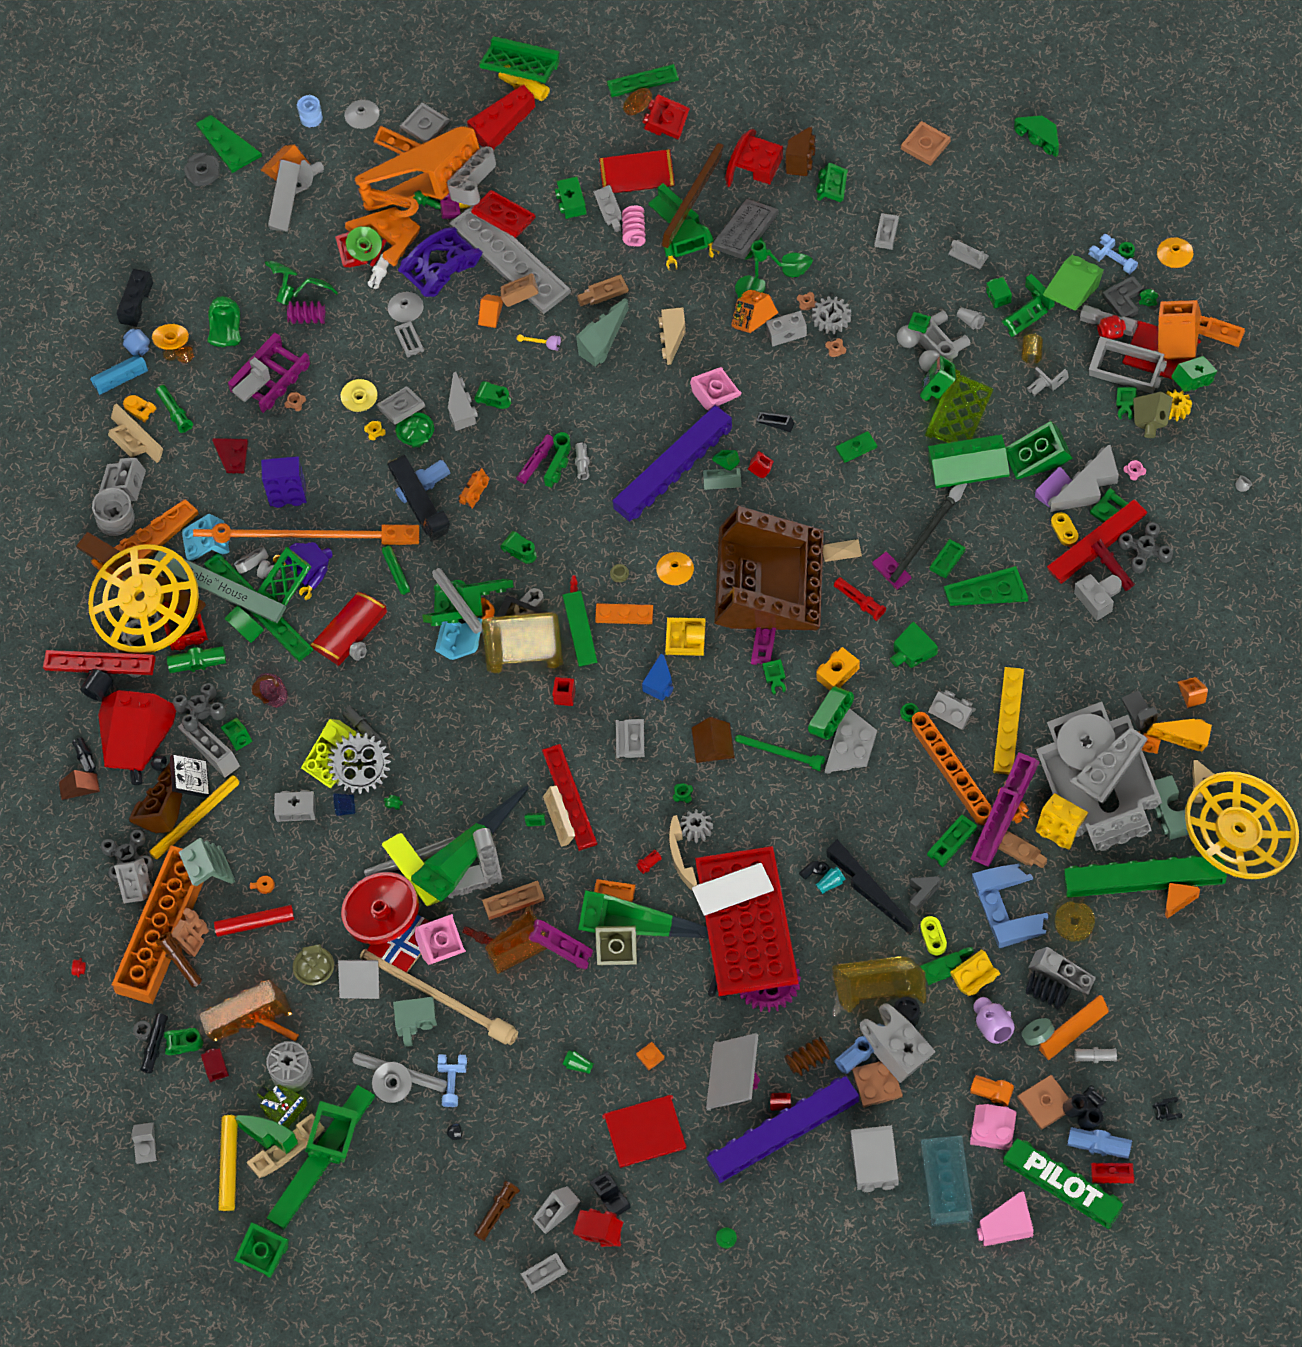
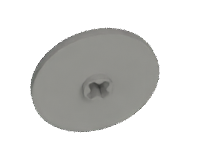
M1080 714L1070 718L1061 727L1057 737V748L1062 760L1068 766L1083 771L1087 765H1090L1116 741V736L1112 726L1104 718L1094 714ZM1089 738L1091 744H1087L1085 747L1082 740L1086 741Z

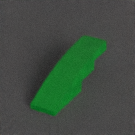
M581 591L563 594L578 666L598 663Z

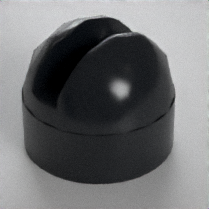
M155 756L152 759L151 767L156 771L163 772L165 768H161V763L166 766L167 758L165 756Z
M460 1123L448 1127L447 1135L450 1139H462Z

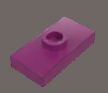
M887 551L872 562V565L896 590L911 580V576L904 570L896 583L890 581L889 578L899 564Z

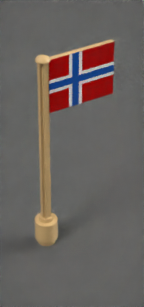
M417 915L410 928L398 938L383 944H371L368 949H364L361 952V960H378L379 968L486 1027L489 1031L488 1035L505 1045H512L516 1040L518 1031L511 1024L500 1018L490 1020L408 974L421 955L415 938V927L429 923L430 921Z

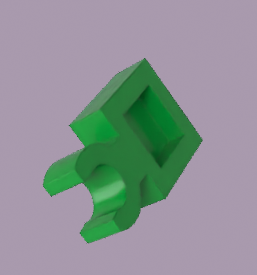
M1118 388L1116 405L1120 408L1118 411L1119 419H1122L1124 413H1128L1129 420H1132L1133 413L1130 408H1134L1133 400L1137 397V388Z
M781 659L762 663L766 683L772 682V694H776V687H781L784 693L786 686L781 680H784L786 677Z

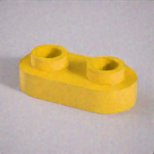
M1063 512L1054 514L1051 519V526L1061 544L1068 547L1075 545L1078 541V532L1070 517Z

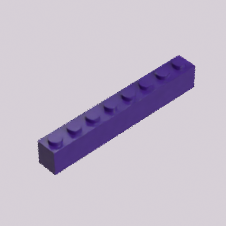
M716 405L712 407L613 499V509L629 522L633 518L637 519L646 506L650 507L659 494H664L672 482L675 483L679 480L681 473L685 470H690L696 459L704 457L710 446L714 447L723 434L727 435L731 431L732 418Z
M847 1076L842 1079L836 1078L830 1083V1086L824 1089H817L811 1097L800 1099L794 1107L783 1109L775 1118L764 1120L758 1128H751L739 1139H732L727 1142L726 1146L722 1149L711 1151L708 1157H706L707 1164L718 1182L722 1183L859 1102V1095Z

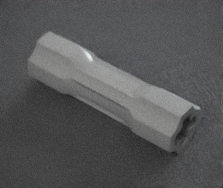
M1084 305L1080 314V320L1090 324H1099L1102 318L1113 316V314ZM1118 316L1126 324L1124 334L1133 336L1137 328V320Z

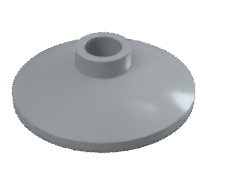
M368 100L355 101L345 110L346 122L358 129L372 126L379 118L377 105Z
M412 292L398 293L390 299L388 313L394 320L399 322L413 321L421 315L424 307L423 301L417 294Z
M387 1062L375 1071L372 1078V1087L378 1098L385 1102L395 1103L403 1100L409 1094L412 1087V1077L404 1065L397 1062ZM392 1079H396V1086H391Z

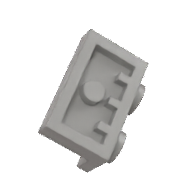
M144 858L114 866L124 903L143 901L149 898L153 887L149 880L148 868Z

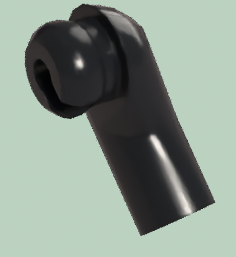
M812 861L799 872V875L805 880L812 874L823 875L829 871V866L825 862Z

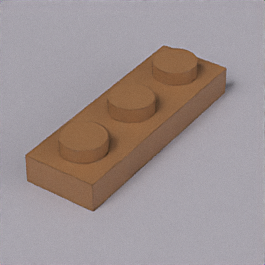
M535 881L484 899L482 903L488 919L491 920L545 901L539 882Z

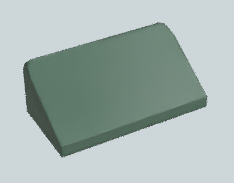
M734 468L731 471L726 469L703 471L704 490L742 487L740 468Z

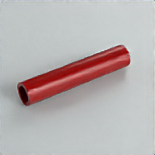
M292 905L215 921L214 927L216 936L219 937L295 920Z

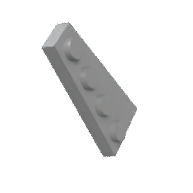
M1130 727L1105 752H1102L1096 760L1087 765L1078 776L1070 780V783L1104 804L1148 740L1147 737Z

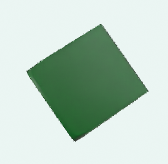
M721 450L712 458L715 463L729 471L734 469L740 462L736 450Z
M545 813L525 814L526 826H545Z

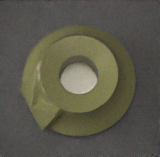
M320 944L303 947L302 951L297 954L293 961L295 977L306 985H318L325 982L334 970L332 955L329 951L322 948Z

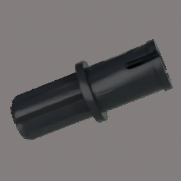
M77 738L79 744H77L76 740L72 742L78 754L77 759L81 761L85 772L92 773L96 769L91 757L92 753L88 750L84 738Z

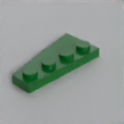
M212 115L196 123L198 129L231 173L262 157V153Z
M1016 566L944 586L949 606L1028 602V595Z

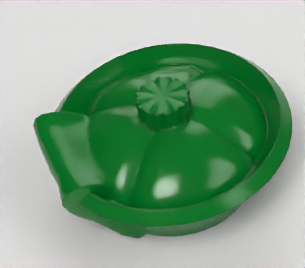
M416 412L396 424V435L401 442L411 445L412 448L420 447L428 443L433 435L434 423L428 415Z

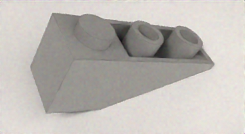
M456 372L453 373L448 403L449 417L455 431L476 424L475 417H478L475 407L470 405L472 401L469 393H465L463 389L465 388L462 377H458Z
M1049 947L1037 950L1029 965V969L1035 970L1037 974H1043L1045 978L1050 977L1052 981L1056 980L1057 983L1064 984L1087 995L1096 978Z

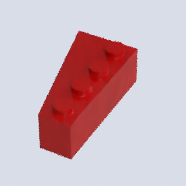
M523 84L467 121L468 128L474 129L477 141L482 147L488 146L494 151L497 145H500L518 123L535 108L534 95Z

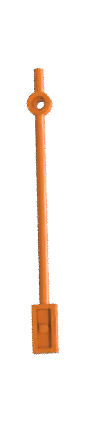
M219 523L213 529H193V537H213L218 543H225L231 537L382 538V545L419 544V525H382V531L233 530L227 524Z

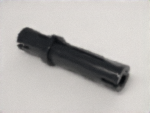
M158 1013L155 1016L149 1042L143 1052L145 1056L140 1070L144 1073H153L156 1057H159L160 1052L158 1050L168 1020V1016Z

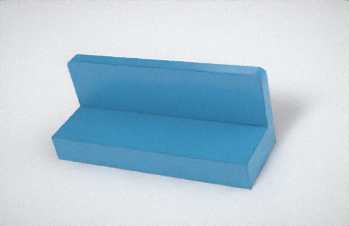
M136 355L91 377L90 380L100 395L147 372L148 369L143 357L140 358L139 355Z

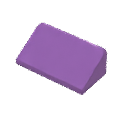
M1058 467L1036 489L1035 497L1050 507L1048 505L1050 499L1053 496H1057L1065 484H1069L1072 480L1062 468Z

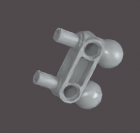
M943 310L931 317L926 334L908 329V325L902 326L897 333V341L901 346L911 348L919 342L926 349L919 358V365L925 372L930 370L940 355L952 362L958 356L960 350L970 345V340L966 335L952 342L938 327V325L948 320V316Z

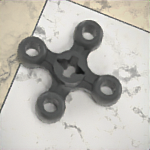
M1150 522L1145 526V536L1140 537L1139 540L1134 539L1129 533H1122L1118 538V545L1121 549L1128 550L1132 548L1137 552V557L1133 558L1131 562V569L1135 573L1139 574L1145 571L1146 559L1151 556L1158 557L1163 563H1168L1173 558L1171 547H1158L1155 545L1154 539L1160 533V527L1155 522Z
M211 683L203 684L200 689L201 695H195L190 700L184 695H177L173 699V706L177 712L190 711V714L185 715L182 719V725L188 732L197 730L198 720H204L209 715L215 720H221L226 715V710L222 703L216 702L212 705L208 703L215 699L217 695L215 686Z
M136 829L132 831L129 844H123L120 847L112 839H105L101 843L103 854L106 856H116L118 858L117 864L133 862L144 858L148 873L154 868V862L151 857L147 855L139 856L137 854L138 847L143 846L146 842V836L142 830ZM115 865L109 868L108 875L113 882H118L114 868Z

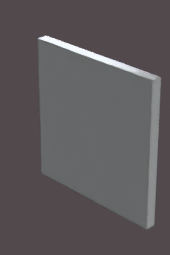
M338 960L340 998L379 999L378 960Z

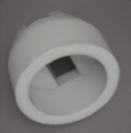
M1241 475L1237 479L1235 486L1238 491L1244 492L1252 486V482Z

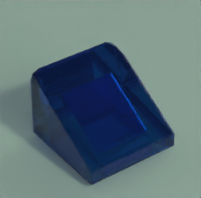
M333 794L336 816L356 813L354 795Z

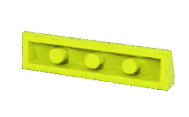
M400 833L383 842L382 846L403 875L412 883L425 905L430 906L439 902L438 899L411 881V876L424 863L404 835Z

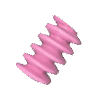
M629 206L622 211L623 242L628 246H641L645 243L644 209L641 206Z

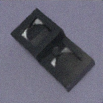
M607 1171L590 1181L594 1191L609 1212L619 1216L631 1208L629 1202L620 1192L617 1184Z

